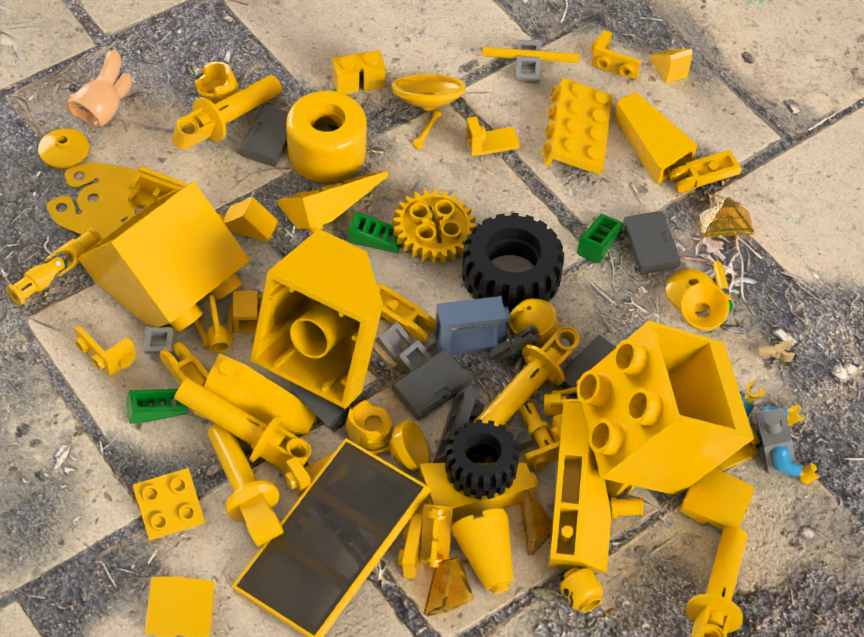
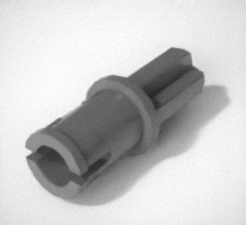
M530 325L516 335H509L506 341L492 348L491 358L496 363H500L514 354L520 355L526 345H531L540 340V335L534 337L539 331L535 326Z

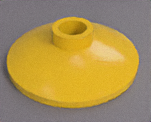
M69 128L57 129L48 133L42 138L38 147L41 160L48 166L57 169H67L79 165L87 158L90 150L87 137L83 133Z
M694 269L680 270L668 279L665 290L666 296L670 303L680 310L682 296L688 288L697 283L704 282L714 285L716 283L709 275L702 271ZM698 304L694 308L695 313L709 310L704 304Z

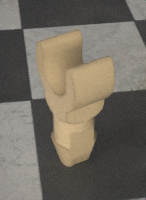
M783 341L775 346L759 347L757 350L758 356L775 357L784 362H791L795 353L784 351L790 350L792 346L791 341Z

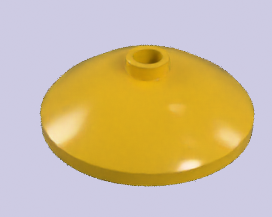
M414 74L400 77L392 82V92L398 98L410 105L421 107L425 111H432L436 107L448 105L459 99L466 91V84L462 80L441 74Z

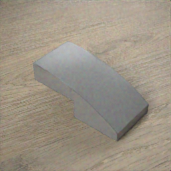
M517 40V49L541 51V41ZM517 56L515 80L540 81L541 58Z
M398 321L375 339L381 348L407 373H410L432 358L420 341L414 342Z
M171 324L160 327H150L148 325L146 327L145 354H159L164 349L169 350L172 354L176 331Z

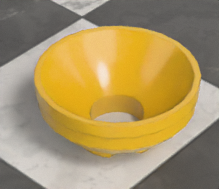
M704 282L697 283L688 288L682 296L680 311L684 321L689 326L699 331H710L719 327L726 320L729 313V301L722 289L716 285ZM698 304L706 305L709 309V315L705 318L698 317L694 311L695 306Z
M406 420L396 425L392 438L389 441L391 456L396 463H400L409 470L418 471L419 464L430 462L427 440L419 426L411 420Z

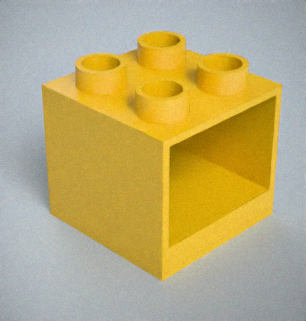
M648 320L576 381L577 396L582 403L589 430V444L594 451L600 478L678 496L754 439L725 343Z

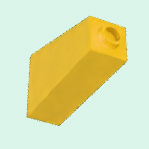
M636 91L627 97H622L618 101L615 120L656 184L666 180L671 170L694 161L697 144Z
M445 463L419 464L418 479L431 490L426 496L427 504L452 506V522L459 521L472 514L473 516L482 515V511L505 509L531 502L534 499L535 489H538L536 476L533 472H529L526 463H518L515 479H513V484L510 488L505 487V493L502 495L495 493L494 498L488 499L487 496H482V500L476 499V495L472 494L470 497L464 496L463 490L458 492L454 489V483H450L447 479L448 473L445 471ZM475 463V464H478V465H490V464H492V463Z

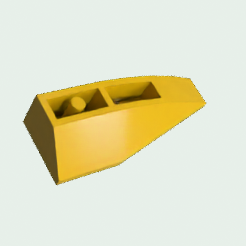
M563 401L548 567L567 570L574 567L579 569L588 568L595 573L606 574L611 526V511L605 479L600 478L595 454L589 444V430L582 403Z

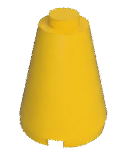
M490 509L482 511L483 516L474 518L472 514L455 522L451 528L454 538L485 590L492 591L496 595L510 590L509 585L514 582L508 515L505 509Z

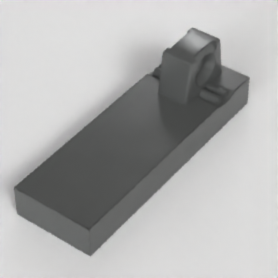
M468 385L455 394L433 463H446L448 441L450 436L454 435L455 429L458 427L464 428V423H467L469 419L474 421L483 412L485 405L476 399L478 390Z

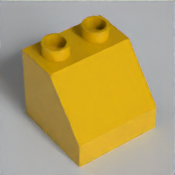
M195 181L157 198L77 257L94 282L144 324L150 327L171 324L176 332L188 327L203 314L196 303L208 293H211L215 300L218 301L238 288L242 281L236 274V271L251 261Z
M318 229L267 272L250 361L346 409L362 393L383 307L367 251Z

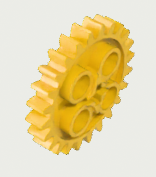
M424 189L422 196L415 191L413 199L406 196L405 202H399L398 210L394 212L392 227L394 228L393 236H397V244H404V252L412 250V258L418 254L421 255V262H424L429 257L432 264L435 263L436 258H440L441 262L445 263L446 257L455 261L456 254L463 256L465 240L477 225L474 224L476 216L471 215L472 208H464L465 200L456 202L457 195L455 194L449 198L447 197L448 192L446 190L442 195H438L437 189H434L433 194H429Z

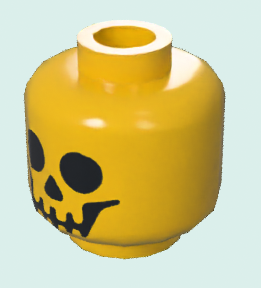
M574 567L563 575L564 580L560 585V591L571 609L586 613L601 604L604 589L591 569Z

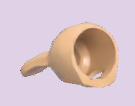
M108 51L99 77L86 83L67 101L66 107L68 112L93 127H102L110 121L118 109L119 100L129 93L132 86V78L128 73H123L114 84L122 63L118 51ZM77 104L82 105L83 107H85V108L88 109L89 111L87 112V111H84V110L80 109V108L77 106Z

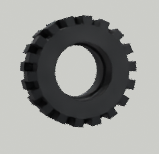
M476 420V424H472L469 421L464 423V428L458 427L455 429L454 435H451L448 441L445 471L448 473L447 479L450 483H454V489L458 492L463 490L464 496L470 497L471 494L476 495V499L482 500V496H487L488 499L494 498L495 493L499 495L505 493V487L510 488L513 484V479L516 477L519 460V445L517 440H513L514 435L512 432H505V426L501 424L495 426L494 421L488 420V423ZM474 454H486L495 459L496 462L490 465H478L470 461L468 457Z

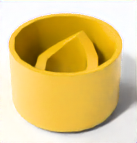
M336 91L313 92L303 96L293 104L286 120L288 160L293 169L306 179L321 183L339 182L357 173L363 166L367 153V119L360 104L350 96ZM334 125L339 127V129L331 132H322L313 127Z

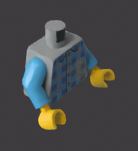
M771 405L763 407L756 414V420L768 473L782 472L793 477H799L805 485L820 478L815 474L817 467L813 463L802 468V465L796 463L793 442L788 425L804 420L797 413V411L801 410V407L799 405L788 409Z

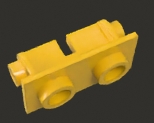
M424 504L419 562H428L427 566L439 567V563L449 564L452 506Z

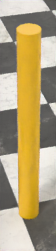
M483 47L482 50L483 57L517 59V56L539 57L541 61L579 63V54L494 47Z

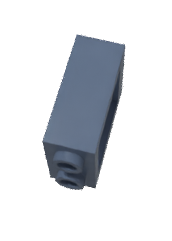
M502 297L437 304L435 340L438 353L444 349H447L451 355L491 351L492 348L504 342V338L508 337L506 323L510 322V313L508 306H503ZM494 324V326L478 327V328H470V329H462V330H453V331H452L453 328H462V327H470V326H479V325Z

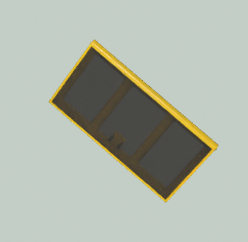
M345 438L280 523L284 533L263 545L233 584L232 588L236 593L303 636L324 637L431 490L425 484Z

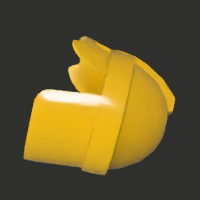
M533 298L519 303L511 311L510 322L508 323L509 335H516L530 325L535 326L539 333L534 335V337L540 335V340L535 343L540 349L562 328L554 307L545 300Z

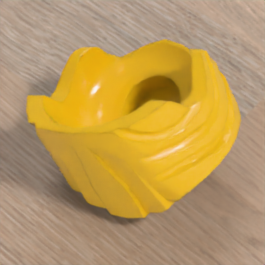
M215 61L203 67V76L195 80V86L200 95L214 104L235 94L239 89V84L230 66L223 62Z
M364 400L352 409L350 408L345 421V430L348 432L347 436L352 442L364 449L374 450L388 444L393 432V422L390 420L385 409L372 406L370 402Z

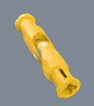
M92 226L87 227L86 232L76 240L71 239L50 254L44 261L46 263L32 267L24 273V277L14 285L9 284L6 286L11 299L19 306L25 304V299L35 292L39 293L48 287L55 275L59 277L67 273L80 263L77 257L103 239L100 233ZM56 254H63L67 257L69 265L66 269L63 259L55 256ZM28 286L27 289L21 291L23 287Z

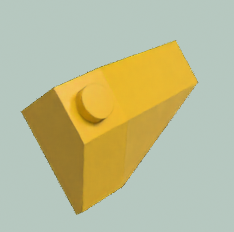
M388 171L372 172L344 180V184L336 183L322 186L320 190L297 193L279 199L277 203L297 229H308V232H315L318 229L322 230L324 229L323 224L332 222L388 177Z
M219 354L204 384V387L265 424L271 422L278 414L281 416L278 426L292 434L307 436L317 417L293 394L247 365L222 354ZM194 411V414H195V415H198V416H200V417H202V418H205V417H203L202 415H200V414H198L197 412Z

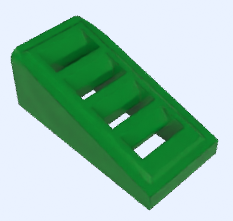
M354 212L348 229L349 243L397 254L401 247V244H397V236H394L393 243L388 241L389 237L393 236L394 228L392 225L368 215ZM380 233L384 234L382 239L379 238Z
M600 214L579 239L577 254L595 263H600L622 230L624 223L607 215Z
M178 389L129 390L126 400L129 424L186 415L188 408L175 400L176 406H172L171 399H174ZM160 401H164L165 406H160Z

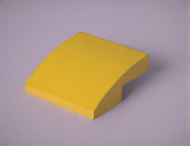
M714 468L688 488L679 511L701 525L709 522L721 531L729 526L740 528L755 488L726 472Z
M152 577L144 634L157 637H176L177 635L184 637H209L215 582L186 577Z

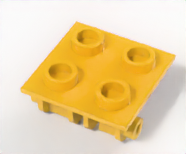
M189 468L133 485L137 505H139L149 541L205 523Z

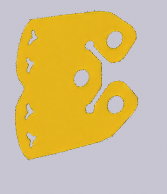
M94 162L71 167L64 173L67 183L71 187L77 188L92 182L96 178L99 179L98 183L84 187L76 199L82 213L76 214L77 210L72 198L65 195L47 203V210L53 220L63 228L83 235L86 232V228L92 226L104 238L123 224L122 219L128 217L127 220L133 217L135 209L140 207L128 202V196L132 191L129 185L138 170ZM76 172H83L85 177L82 180H76L74 174ZM90 194H97L99 200L90 202L88 201V196ZM64 203L67 205V209L64 212H59L56 210V206Z

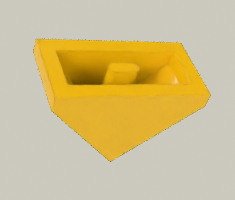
M669 49L650 55V60L667 84L688 77L693 53L692 49Z
M254 197L231 205L223 219L229 231L269 243L278 225V220Z

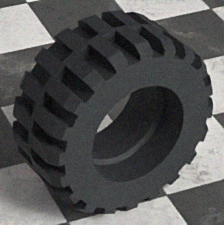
M505 213L497 214L494 219L489 217L482 221V225L477 224L465 240L462 261V280L465 282V288L468 293H473V299L501 296L503 306H508L509 312L526 299H541L549 302V299L556 295L561 282L564 264L563 245L553 229H547L546 223L541 220L535 221L533 216L526 215V217L519 216V213H511V215L505 216ZM515 255L525 258L534 267L523 272H508L496 267L491 261L500 256Z

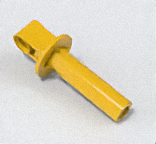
M269 75L216 104L207 98L201 97L196 99L192 105V113L178 119L172 134V143L177 148L186 150L205 139L214 143L221 142L226 137L225 124L282 93V86L279 80L274 75Z
M565 326L560 328L541 349L534 345H526L522 349V355L527 365L472 424H476V420H482V423H488V420L494 421L495 426L500 424L504 426L545 381L552 385H561L565 381V376L560 366L578 346L580 341L578 332L572 327ZM559 338L567 339L571 346H563Z
M188 377L182 382L174 396L175 400L252 445L251 449L253 448L254 450L249 459L252 463L259 457H262L287 473L286 461L297 457L304 467L311 454V447L308 442L278 426L281 416L278 414L271 422L265 424Z
M213 424L208 429L207 435L234 491L226 503V512L232 520L246 522L251 537L259 547L284 533L277 516L272 510L279 500V491L271 482L256 480L237 437L217 424Z
M729 526L722 530L706 594L696 595L687 603L686 614L694 624L691 637H727V633L738 630L742 625V611L732 602L748 538L747 533L741 528Z

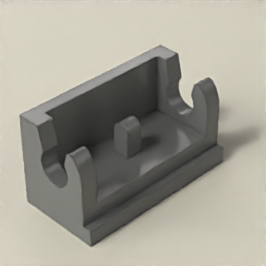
M299 385L292 389V392L333 432L345 425L351 408L350 405L344 409Z

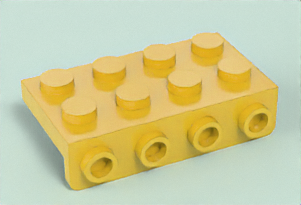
M562 78L559 85L554 86L550 94V100H553L547 113V118H550V122L547 124L544 133L547 141L544 143L541 153L544 156L543 164L549 166L554 159L600 175L604 169L613 95Z

